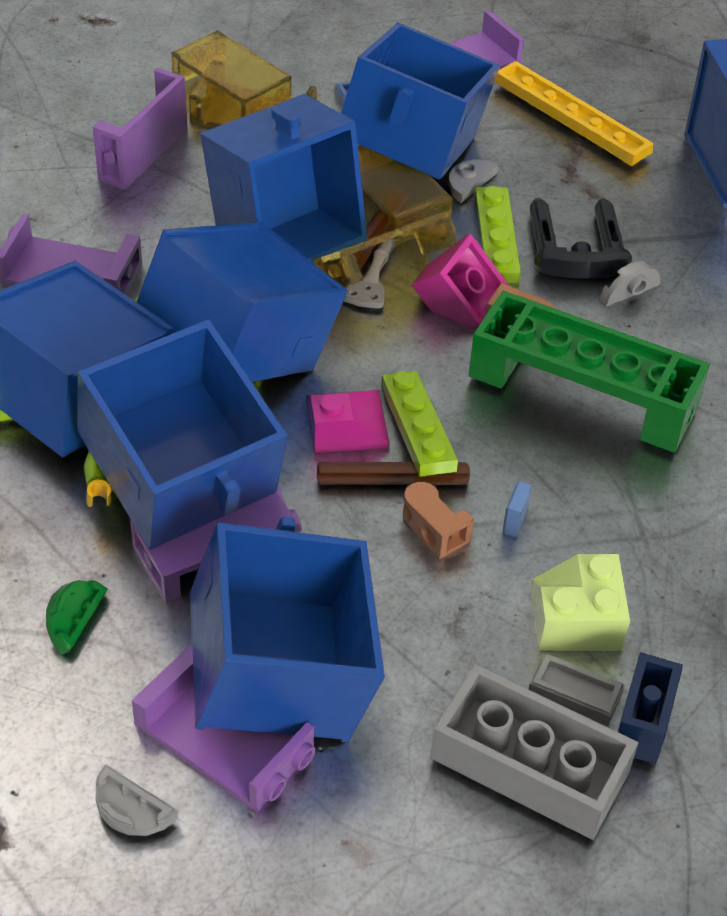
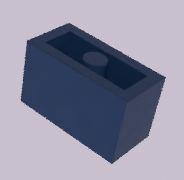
M640 652L618 733L639 742L634 758L656 764L666 736L683 664Z

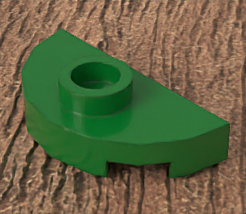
M94 580L73 581L62 585L51 596L46 608V628L51 642L61 655L71 651L107 592L108 588Z

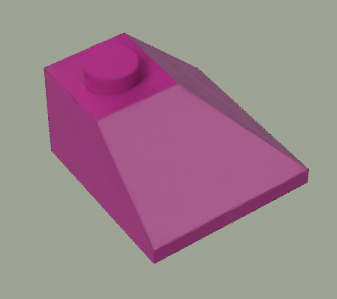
M470 233L429 263L411 286L432 313L477 329L486 316L487 303L501 283L508 285V283Z
M379 390L306 395L314 454L389 449L390 442Z

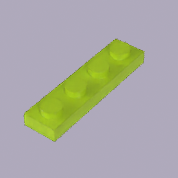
M475 187L474 198L481 248L507 283H519L521 271L508 187Z
M399 371L394 374L382 375L381 388L419 477L457 472L458 459L418 372Z

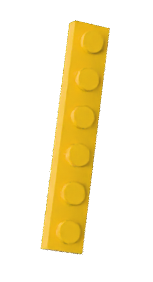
M514 61L498 71L495 83L569 127L574 132L587 138L600 148L618 157L623 162L633 166L652 154L653 142L519 62Z

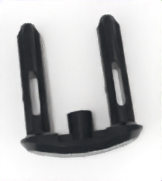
M535 198L530 204L529 209L538 252L534 263L537 270L542 274L569 279L607 278L619 275L617 271L632 262V255L628 250L624 249L614 206L609 200L602 198L598 200L594 207L603 252H592L591 246L584 241L575 243L571 247V251H567L566 247H557L548 203L542 198Z

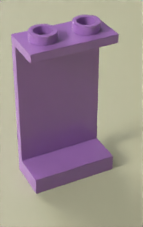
M490 10L484 11L482 32L449 44L499 64L500 70L514 61L521 64L524 38Z
M156 68L154 70L156 97L123 128L99 120L93 126L99 181L126 190L187 131L184 76Z
M22 214L15 227L13 226L9 230L8 239L3 247L0 248V283L12 286L76 260L126 295L142 264L140 236L127 234L116 253L33 237L29 215Z
M279 486L276 493L151 550L130 519L133 547L165 602L181 597L179 576L200 568L217 522L276 529L282 517H291L295 520L294 532H301L302 526L295 510H289L283 502Z
M192 643L132 699L135 726L255 812H258L268 800L271 802L276 800L284 790L287 779L296 769L303 770L315 754L314 726L308 722L295 735L204 727L203 730L195 729Z

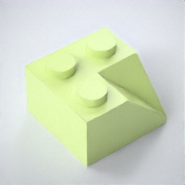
M577 554L532 579L531 591L539 651L623 650L630 617L619 554Z

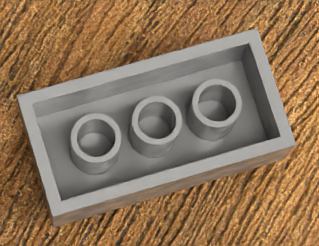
M475 664L434 728L430 758L594 840L630 772L639 742Z

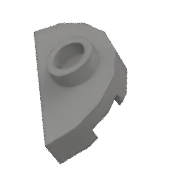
M473 159L463 161L454 166L449 173L448 184L452 191V197L462 204L475 192V187H482L498 173L499 164L489 160Z
M644 261L630 263L617 271L620 276L613 281L610 287L607 285L603 287L599 300L607 307L634 295H639L646 290L659 286L660 274L653 266L646 264Z
M105 764L97 776L96 804L101 818L112 829L127 835L147 836L165 830L178 819V811L108 765Z

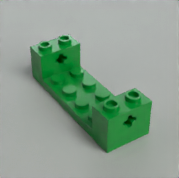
M503 290L473 334L468 376L502 389L518 362L639 405L647 408L640 440L675 453L699 406L710 363Z

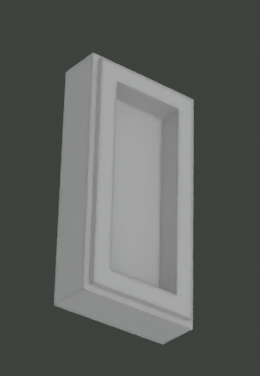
M545 652L529 684L528 690L572 711L609 725L623 694L625 684Z

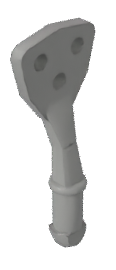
M385 235L380 240L378 249L373 253L372 266L365 277L345 288L348 292L344 302L368 308H382L384 306L385 290L379 281V275L384 264L389 261L391 251L396 246V240L392 235Z

